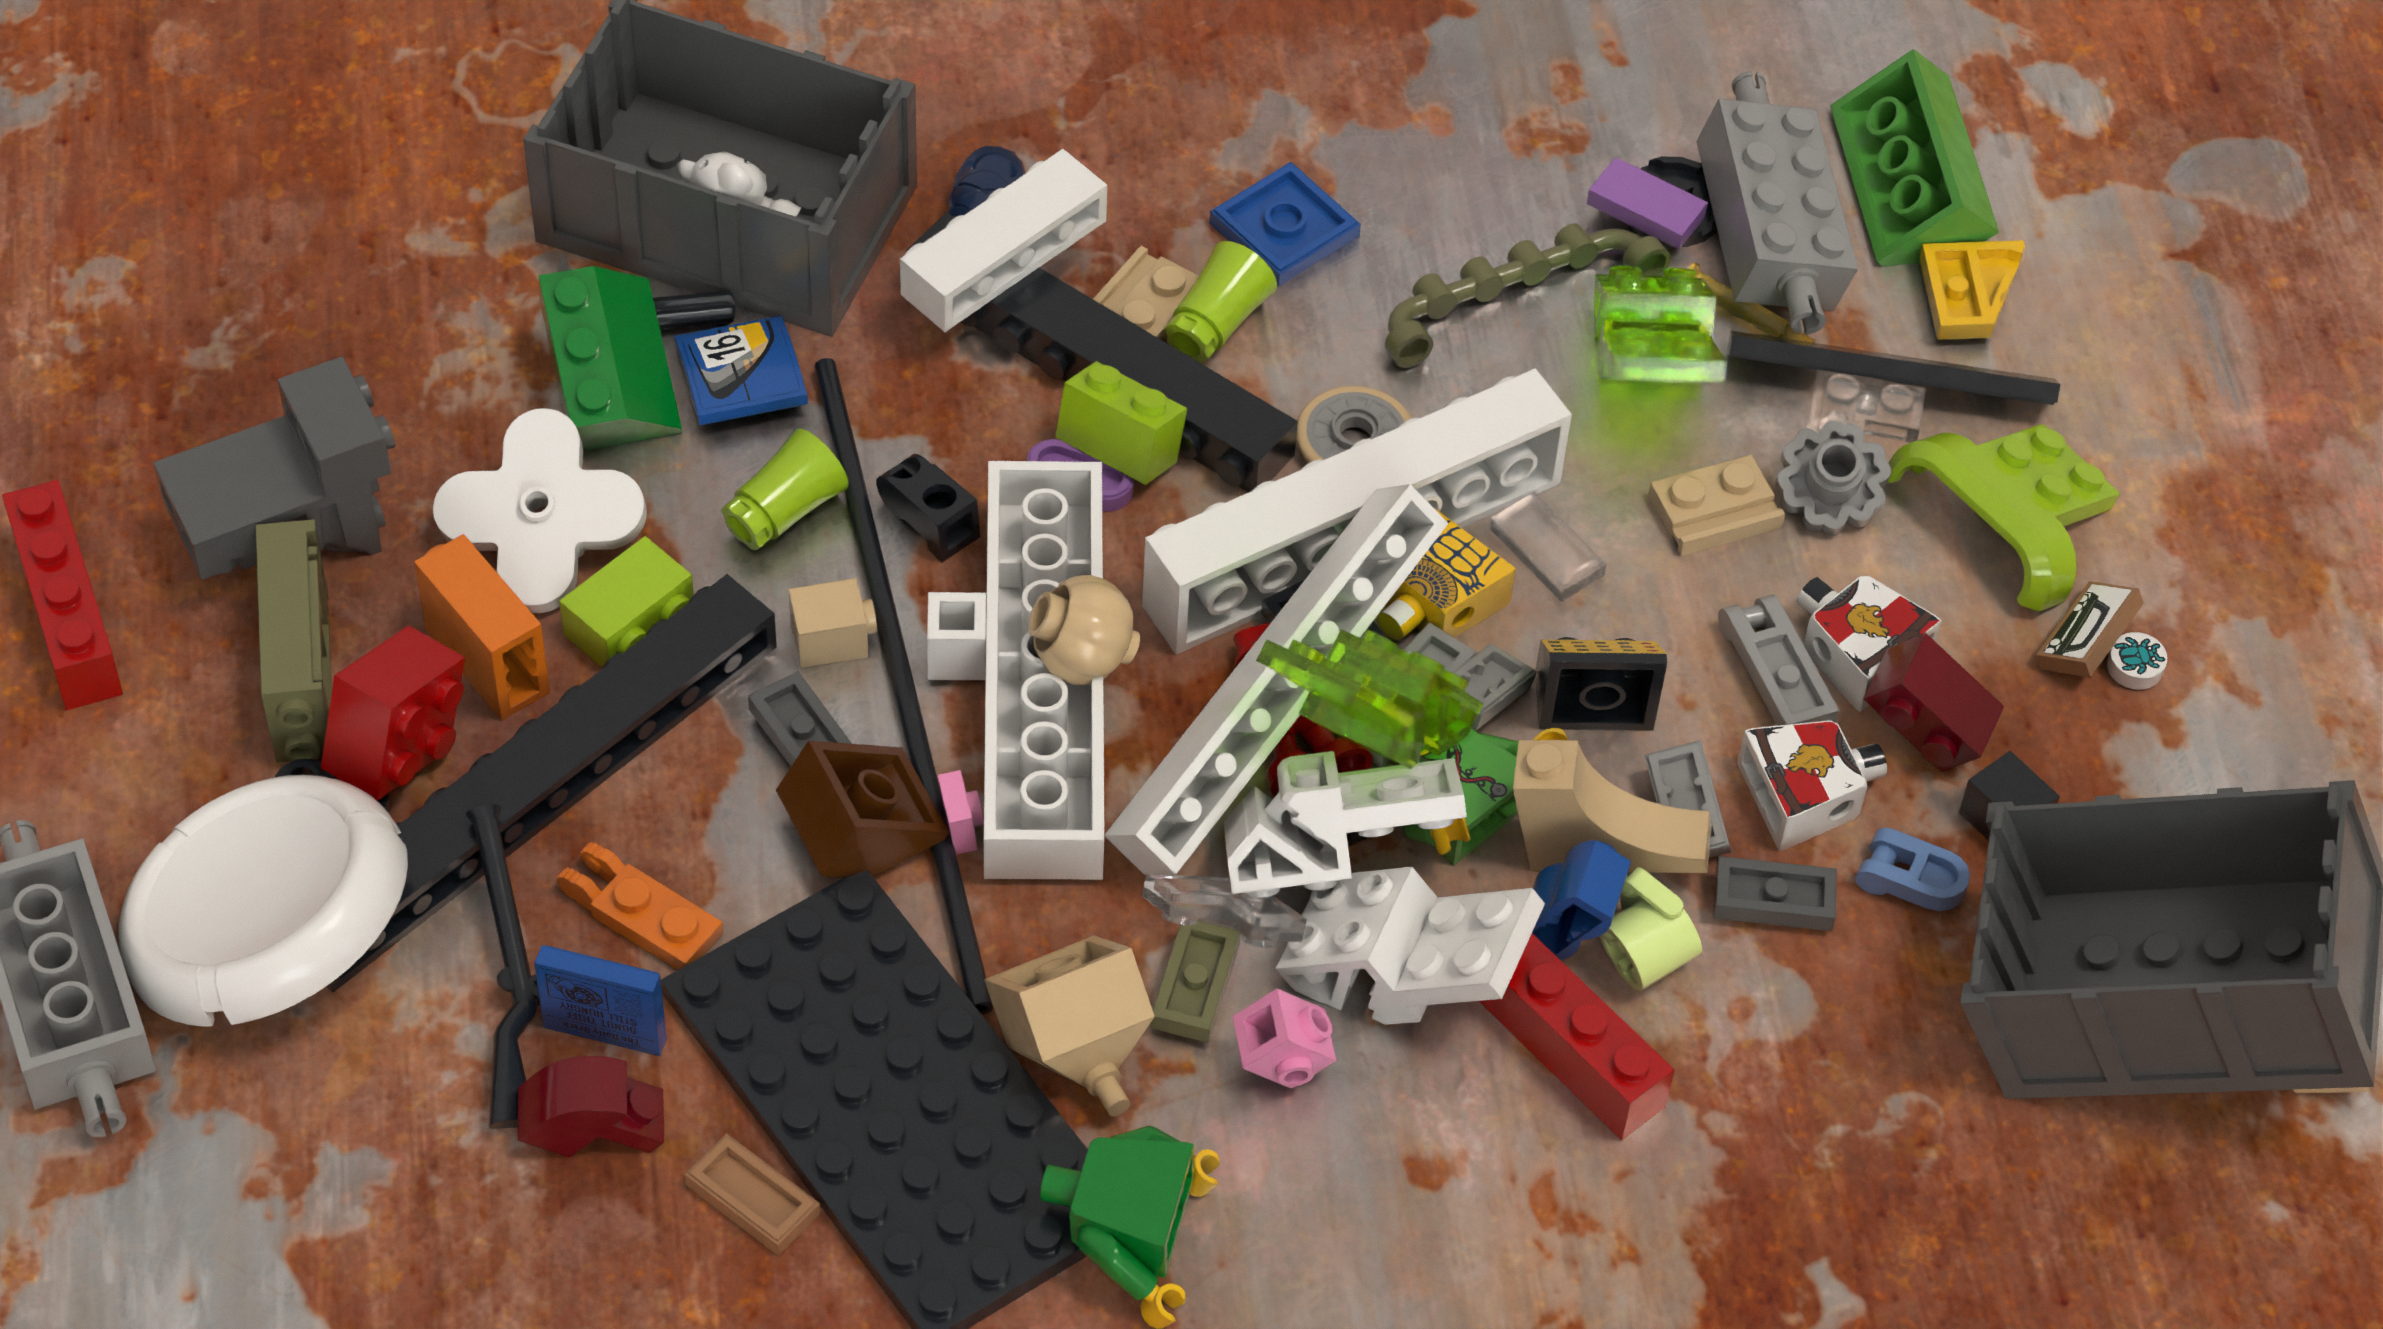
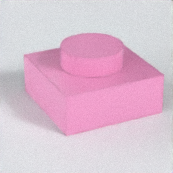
M961 770L937 775L956 855L978 850L974 827L984 825L978 791L966 792Z

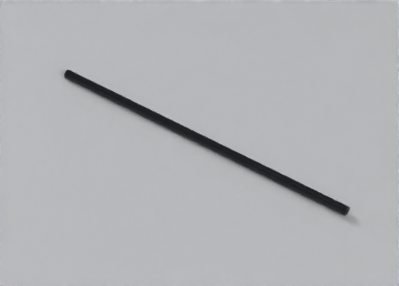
M831 358L820 359L815 363L814 369L835 456L844 468L849 482L848 488L844 493L869 596L872 599L875 610L877 630L908 758L950 832L836 362ZM949 833L944 841L930 847L965 994L981 1015H984L993 1009V1004L984 981L986 974L955 847Z

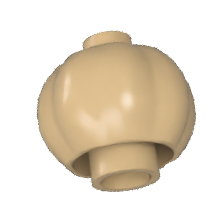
M1093 575L1071 577L1061 582L1051 592L1046 591L1042 593L1030 614L1028 631L1034 637V649L1037 656L1052 675L1059 677L1069 684L1078 686L1091 685L1093 678L1103 676V679L1106 678L1120 663L1129 664L1134 659L1139 648L1140 634L1133 630V611L1128 600L1114 584Z

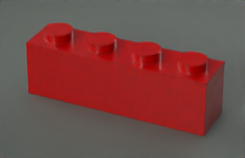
M59 479L2 494L65 710H71L123 695L113 653Z
M1532 933L1503 998L1479 1002L1622 1141L1666 1107L1675 1069Z

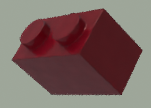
M1927 633L1886 650L1863 698L1865 702L1882 716L1888 725L1895 728L1922 753L1928 762L1936 766L1941 772L1981 758L2004 708L1989 691Z

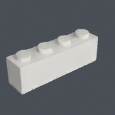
M1061 149L1045 161L1035 163L1026 174L1007 187L995 190L982 204L967 214L952 219L945 229L924 243L912 246L900 258L901 295L944 332L948 331L1106 222L1107 184L1064 149Z

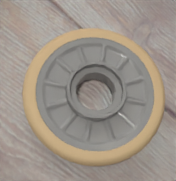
M1362 386L1338 387L1316 396L1303 408L1297 420L1296 443L1307 463L1314 460H1325L1350 449L1357 443L1349 441L1342 436L1341 432L1351 427L1362 428L1370 434V439H1373L1398 428L1402 423L1411 419V416L1401 403L1379 390Z

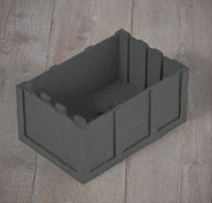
M612 0L608 6L609 15L538 126L533 124L523 139L535 242L694 293L730 291L733 294L735 306L768 317L782 315L784 322L833 337L917 188L915 84L898 78H893L890 81L825 61V56L805 50L804 53H800L726 30V25L707 19L703 23L638 3L637 0ZM712 153H731L755 165L766 175L767 189L764 196L772 200H789L801 207L795 217L682 181L677 163L683 159L697 162L704 155Z
M2355 780L2329 782V787L2244 792L2242 787L2220 788L2217 789V794L2137 799H2121L2120 795L2096 796L2095 801L2014 806L2012 801L1988 803L1986 824L1990 831L1973 960L1969 983H1963L1960 1004L2005 1099L2374 1087L2383 975V861Z

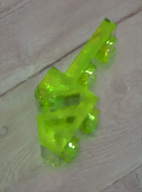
M1612 266L1609 267V274H1595L1593 303L1594 339L1599 342L1596 367L1600 379L1725 383L1727 360L1713 341L1716 296L1703 278L1696 277L1695 270L1666 268L1663 270V276H1643L1642 269L1638 267Z
M1341 629L1327 658H1324V654L1296 640H1292L1288 649L1266 640L1256 659L1260 664L1309 692L1299 712L1300 715L1408 769H1412L1420 762L1421 748L1439 756L1469 734L1484 704L1465 692L1469 684L1467 680L1445 670V666L1416 651L1410 654L1398 648L1396 643L1366 629L1362 639Z

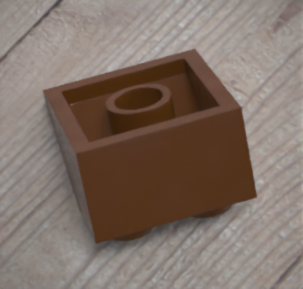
M808 740L776 789L813 863L823 877L848 878L867 870L874 877L944 841L950 833L902 747Z

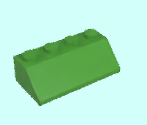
M1912 49L1830 105L1877 263L1882 266L1920 263L1919 256L1922 244L1985 242L1999 233L1950 77L1915 49Z

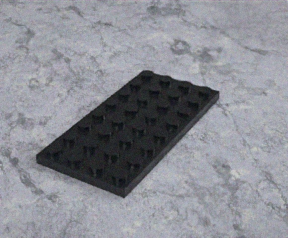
M868 870L836 881L661 979L663 996L815 1200L820 1203L821 1208L912 1329H969L1087 1257L1080 1251L1079 1246L1071 1241L1069 1217L1071 1207L1043 1202L1040 1200L1043 1176L1048 1164L1082 1171L1088 1149Z

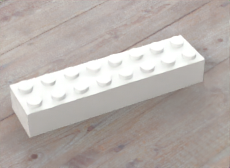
M1535 368L1516 377H1506L1497 382L1493 387L1470 397L1457 398L1445 408L1422 418H1411L1402 423L1398 428L1376 438L1360 440L1350 449L1330 458L1314 460L1300 471L1279 480L1261 483L1253 491L1226 503H1215L1205 509L1203 513L1180 523L1164 525L1152 535L1145 537L1142 607L1177 655L1263 617L1261 614L1262 600L1304 581L1376 489L1411 484L1433 508L1463 528L1560 485L1572 414Z
M988 461L984 879L1103 880V676L1093 678L1091 685L1078 686L1066 683L1059 677L1052 675L1037 656L1034 649V637L1028 631L1031 611L1042 593L1046 591L1051 592L1061 582L1079 575H1093L1103 579L1102 462Z

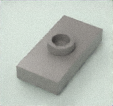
M1488 644L1434 685L1428 702L1477 731L1532 687L1537 671L1495 645Z
M1699 740L1645 754L1657 804L1681 809L1710 811L1712 827L1709 858L1730 853L1731 849L1702 741Z

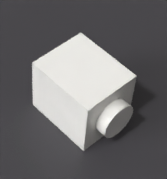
M928 592V680H986V593Z

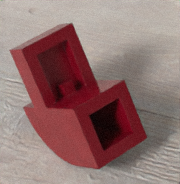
M605 1056L568 1058L542 1068L518 1086V1141L569 1158L597 1137L647 1153H651L664 1143L663 1089L627 1077V1061Z

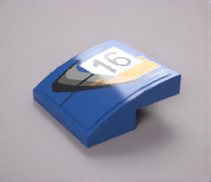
M782 315L674 336L677 356L687 380L689 399L699 425L808 404L807 392L799 363Z

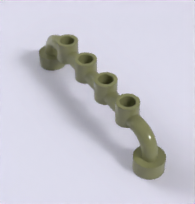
M1569 224L1557 233L1554 240L1555 247L1540 251L1533 241L1524 240L1511 248L1507 256L1509 262L1507 264L1493 268L1485 257H1475L1462 267L1460 271L1461 280L1447 285L1435 273L1421 277L1413 286L1412 293L1414 296L1399 303L1390 313L1388 321L1389 334L1385 340V348L1399 367H1414L1429 356L1434 345L1433 339L1423 325L1414 320L1427 314L1432 319L1443 318L1458 303L1472 298H1476L1480 302H1488L1497 297L1503 287L1523 281L1526 285H1536L1542 282L1551 270L1568 264L1576 269L1586 267L1593 262L1597 254L1610 250L1625 252L1623 256L1625 268L1637 282L1648 283L1660 277L1667 270L1671 261L1670 253L1658 238L1654 236L1641 238L1637 234L1623 229H1606L1588 235L1579 224Z

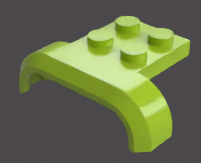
M2044 424L1979 445L1959 434L1939 433L1902 446L1893 454L1888 462L1891 468L1889 483L1899 481L1905 471L1912 470L1916 474L1930 470L2011 544L2019 554L2024 567V583L2017 596V602L2023 607L2039 612L2064 603L2075 582L2077 570L2076 554L2071 538L2064 526L2111 510L2121 494L2105 480V476L2100 469L2085 462L2066 444L2061 434Z

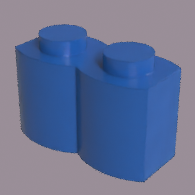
M1597 840L1585 841L1574 846L1567 853L1564 863L1550 865L1536 876L1533 889L1545 905L1532 933L1560 960L1567 959L1575 954L1582 940L1593 939L1604 934L1611 926L1631 861L1620 855L1611 845Z

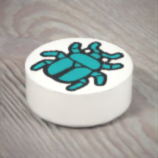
M2130 632L2121 635L2111 648L2107 658V669L2111 677L2120 685L2135 690H2144L2155 686L2161 680L2167 664V652L2164 646L2156 638L2140 632Z

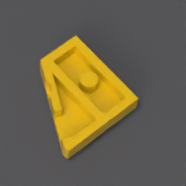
M2024 240L1922 244L1919 260L1937 340L1991 338L2022 260L2025 249Z

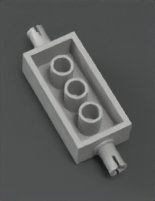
M1748 71L1738 75L1732 82V90L1736 100L1721 98L1717 100L1696 141L1734 301L1788 307L1792 330L1797 334L1801 333L1800 320L1802 319L1804 334L1808 335L1823 328L1826 318L1822 310H1835L1856 274L1858 267L1817 110L1770 104L1764 76L1756 72L1754 77L1757 86L1755 87L1752 71Z
M26 820L16 821L21 837V842L18 843L15 842L10 823L5 824L0 828V846L5 862L0 863V1001L34 1110L78 1097L85 1120L86 1132L93 1137H105L106 1133L100 1115L106 1113L112 1134H115L125 1126L126 1116L122 1111L114 1085L157 1071L84 839L82 838L41 851L36 836L37 831L32 822Z

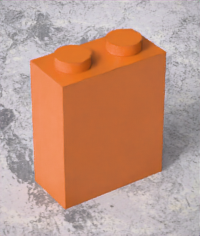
M464 534L446 544H440L431 548L423 557L414 561L426 632L432 639L465 657L462 675L501 721L550 693L541 623Z

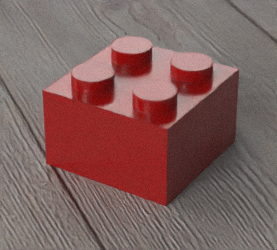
M408 625L335 674L321 769L341 781L361 789L378 801L396 787L409 783L417 772L435 759L441 760L451 750L456 739V731L453 728L457 705L464 692V685L461 683L465 657Z

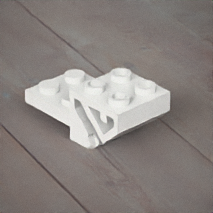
M1334 751L1291 756L1283 759L1277 767L1279 793L1274 799H1271L1254 786L1224 821L1232 894L1244 893L1245 896L1250 898H1264L1277 894L1280 888L1304 885L1309 890L1330 889L1336 886L1338 880L1352 879L1346 833L1358 832L1360 836L1378 837L1391 833L1396 826L1418 824V827L1423 829H1439L1451 825L1454 822L1453 819L1467 817L1464 792L1455 759L1338 773Z
M1413 867L1351 873L1352 879L1338 880L1333 888L1312 890L1310 900L1295 930L1288 939V944L1276 970L1295 992L1341 1010L1360 969H1365L1375 981L1369 993L1371 999L1368 1008L1374 1011L1372 1019L1384 1025L1420 1022L1427 1005L1502 999L1545 903L1533 888L1437 897Z

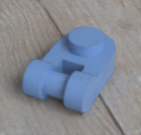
M1880 828L1876 831L1869 846L1872 856L1870 859L1862 862L1855 877L1856 883L1861 889L1874 895L1888 893L1935 911L1950 910L1961 903L1965 897L1970 879L1968 866L1961 857L1949 850L1895 829ZM1902 862L1911 867L1909 871L1894 866V864Z

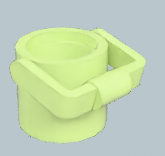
M1637 867L1626 877L1620 896L1621 911L1614 915L1609 929L1599 937L1608 957L1619 974L1633 989L1642 991L1699 956L1702 952V944L1693 922L1683 908V901L1646 870Z

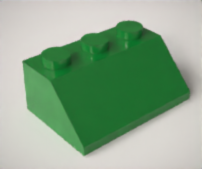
M597 266L538 275L540 305L563 412L575 424L582 441L583 451L681 434L682 426L649 279Z

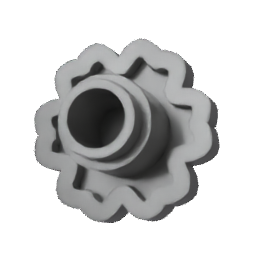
M1834 420L1828 421L1822 427L1820 434L1809 428L1802 429L1796 434L1794 440L1784 447L1781 455V462L1784 468L1779 472L1775 486L1781 496L1784 510L1789 513H1802V521L1806 529L1815 532L1822 531L1829 535H1838L1844 529L1846 522L1855 527H1864L1870 522L1872 516L1882 509L1886 500L1882 487L1889 480L1891 468L1885 460L1884 448L1878 443H1864V434L1859 426L1853 424L1844 425Z

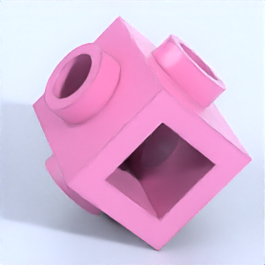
M1276 988L1232 1016L1242 1067L1247 1071L1292 1089L1295 1086L1306 1084L1312 1080L1316 1073L1336 1062L1331 1038L1332 1024L1325 1009Z

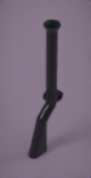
M497 804L477 806L468 810L465 814L475 828L505 966L498 973L497 982L501 989L510 992L513 1003L493 1035L489 1128L491 1129L518 1128V1086L526 1081L518 1038L534 1017L537 1006H541L536 974L531 976L497 821L501 807Z

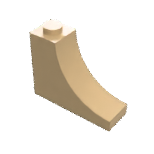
M1519 740L1513 792L1531 871H1542L1550 865L1564 863L1567 853L1574 846L1585 841L1597 840L1611 845L1620 855L1631 861L1628 872H1633L1637 867H1640L1647 872L1707 873L1712 827L1710 811L1665 806L1636 797L1618 788L1602 777L1590 765L1580 748L1578 740Z

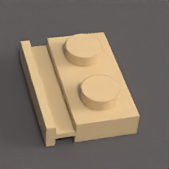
M1140 246L1093 300L1164 341L1168 337L1164 329L1173 318L1174 310L1188 294L1199 276L1162 256L1156 259L1148 255V249Z
M1752 454L1650 482L1648 497L1669 536L1675 538L1678 544L1677 551L1680 556L1780 529L1783 526L1785 513L1782 508L1778 509L1774 502L1775 495Z

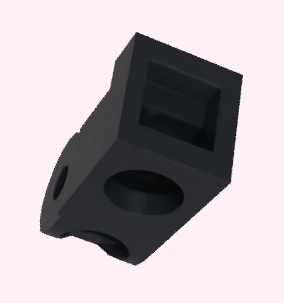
M912 454L876 479L878 493L886 507L896 517L908 522L927 540L928 550L941 563L981 537L977 499L937 465H932L921 455Z

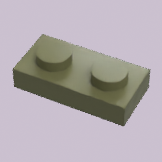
M1186 917L1182 918L1153 1007L1155 1017L1150 1023L1151 1029L1209 1043L1240 945L1241 931Z

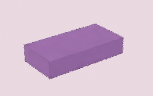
M1616 157L1590 187L1587 198L1588 205L1677 249L1682 247L1704 219L1708 202Z

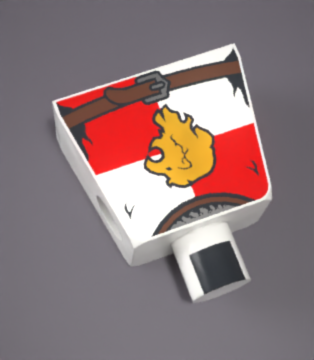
M1870 576L1858 577L1839 593L1822 579L1815 577L1803 587L1796 600L1798 605L1812 615L1809 619L1803 643L1812 661L1859 712L1869 705L1863 698L1886 650L1924 633H1927L1936 642L1942 622L1936 615Z
M1831 720L1744 730L1737 765L1778 851L1791 848L1854 820L1861 812L1867 791V781L1885 777L1887 774L1886 758L1879 744L1874 743L1851 749L1839 724Z

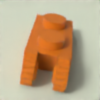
M596 842L588 843L580 852L581 860L585 863L584 865L589 870H592L594 874H598L602 879L609 882L602 892L592 879L584 874H580L577 870H573V868H565L556 877L561 891L591 911L594 919L676 970L704 956L724 933L721 920L629 863L625 866L613 852L604 849L601 845L596 844Z

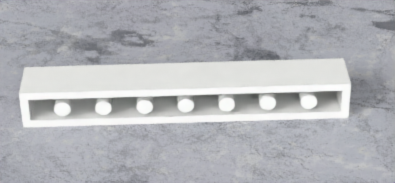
M1411 484L1381 488L1374 491L1105 833L1104 836L1144 875H1174L1178 873L1446 528L1448 522Z

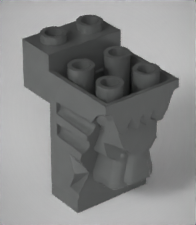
M343 356L277 379L284 416L153 462L161 498L201 580L220 573L231 572L237 565L242 569H248L257 565V524L315 519L321 550H324L325 546L327 550L338 552L357 551L367 552L370 555L382 552L378 528L384 527L386 523L380 504L372 493L379 491L377 478L391 474L387 450L394 448L395 442L384 415L374 417L370 409L374 407V403L365 378L362 374L353 377Z

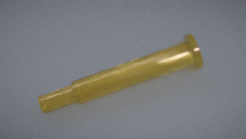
M1697 262L1690 265L1680 282V291L1685 293L1689 289L1769 336L1816 342L1815 339L1805 335L1803 332L1800 334L1795 333L1789 325V321L1757 303L1735 302L1732 289L1701 272V265Z

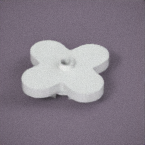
M546 408L525 412L511 423L504 436L502 466L499 470L467 471L451 477L440 487L433 504L435 522L441 534L448 542L464 534L478 551H498L497 573L531 613L549 612L560 607L559 600L576 587L578 558L586 550H609L627 545L642 531L647 517L646 503L638 484L630 476L616 470H583V445L575 424L565 414ZM546 507L543 511L534 513L535 510Z

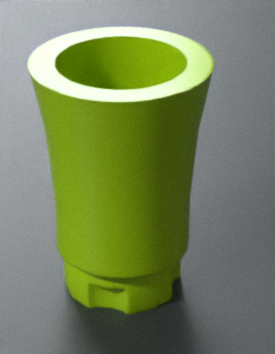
M1231 241L1217 243L1199 277L1174 310L1173 318L1164 329L1168 336L1167 342L1169 345L1199 363H1204L1208 360L1215 350L1222 348L1241 323L1275 293L1277 281L1271 268L1258 254L1239 243Z
M797 428L778 452L735 492V498L730 500L721 509V512L724 516L725 524L731 533L751 550H758L769 539H777L795 522L820 504L845 491L849 485L848 478L837 457L818 437L805 429Z

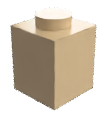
M857 578L788 589L790 624L800 668L868 657V634L877 633V623L872 599H861Z

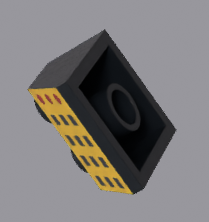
M1563 637L1556 640L1541 639L1535 670L1537 671L1535 682L1539 729L1654 731L1667 668V653L1656 641H1635L1630 638L1615 640H1578L1571 637Z

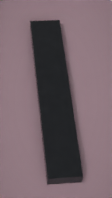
M1730 330L1728 343L1729 354L1736 358L2050 405L2058 402L2061 385L2054 378Z

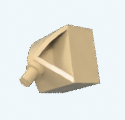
M1093 935L984 979L1008 1048L1086 1088L1090 1095L1099 1097L1110 1116H1118L1130 1107V1101L1119 1084L1122 1076L1118 1069L1155 1017L1131 947Z

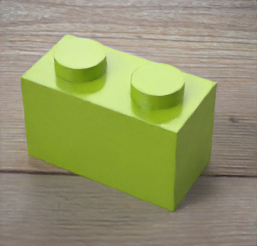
M1096 361L1064 383L1055 438L1147 485L1177 463L1187 408L1167 398L1162 392L1150 389L1126 377L1116 368Z
M644 536L559 600L563 634L603 668L613 655L627 651L644 638L656 622L670 618L689 603L694 595L692 574Z

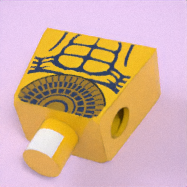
M1435 509L1448 522V525L1386 603L1387 607L1378 614V623L1387 636L1397 641L1402 640L1415 627L1422 631L1429 622L1455 638L1505 608L1511 602L1516 568Z

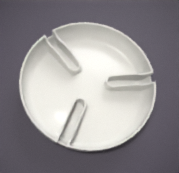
M287 775L269 778L239 787L205 804L172 829V833L162 843L159 842L152 849L134 875L127 890L118 924V944L130 983L140 999L159 1015L175 1022L195 1026H213L215 1021L214 1012L223 1011L231 1025L257 1020L278 1013L314 995L332 983L363 956L379 937L395 912L402 896L408 868L407 849L398 836L401 833L399 827L386 809L368 793L346 782L322 776Z

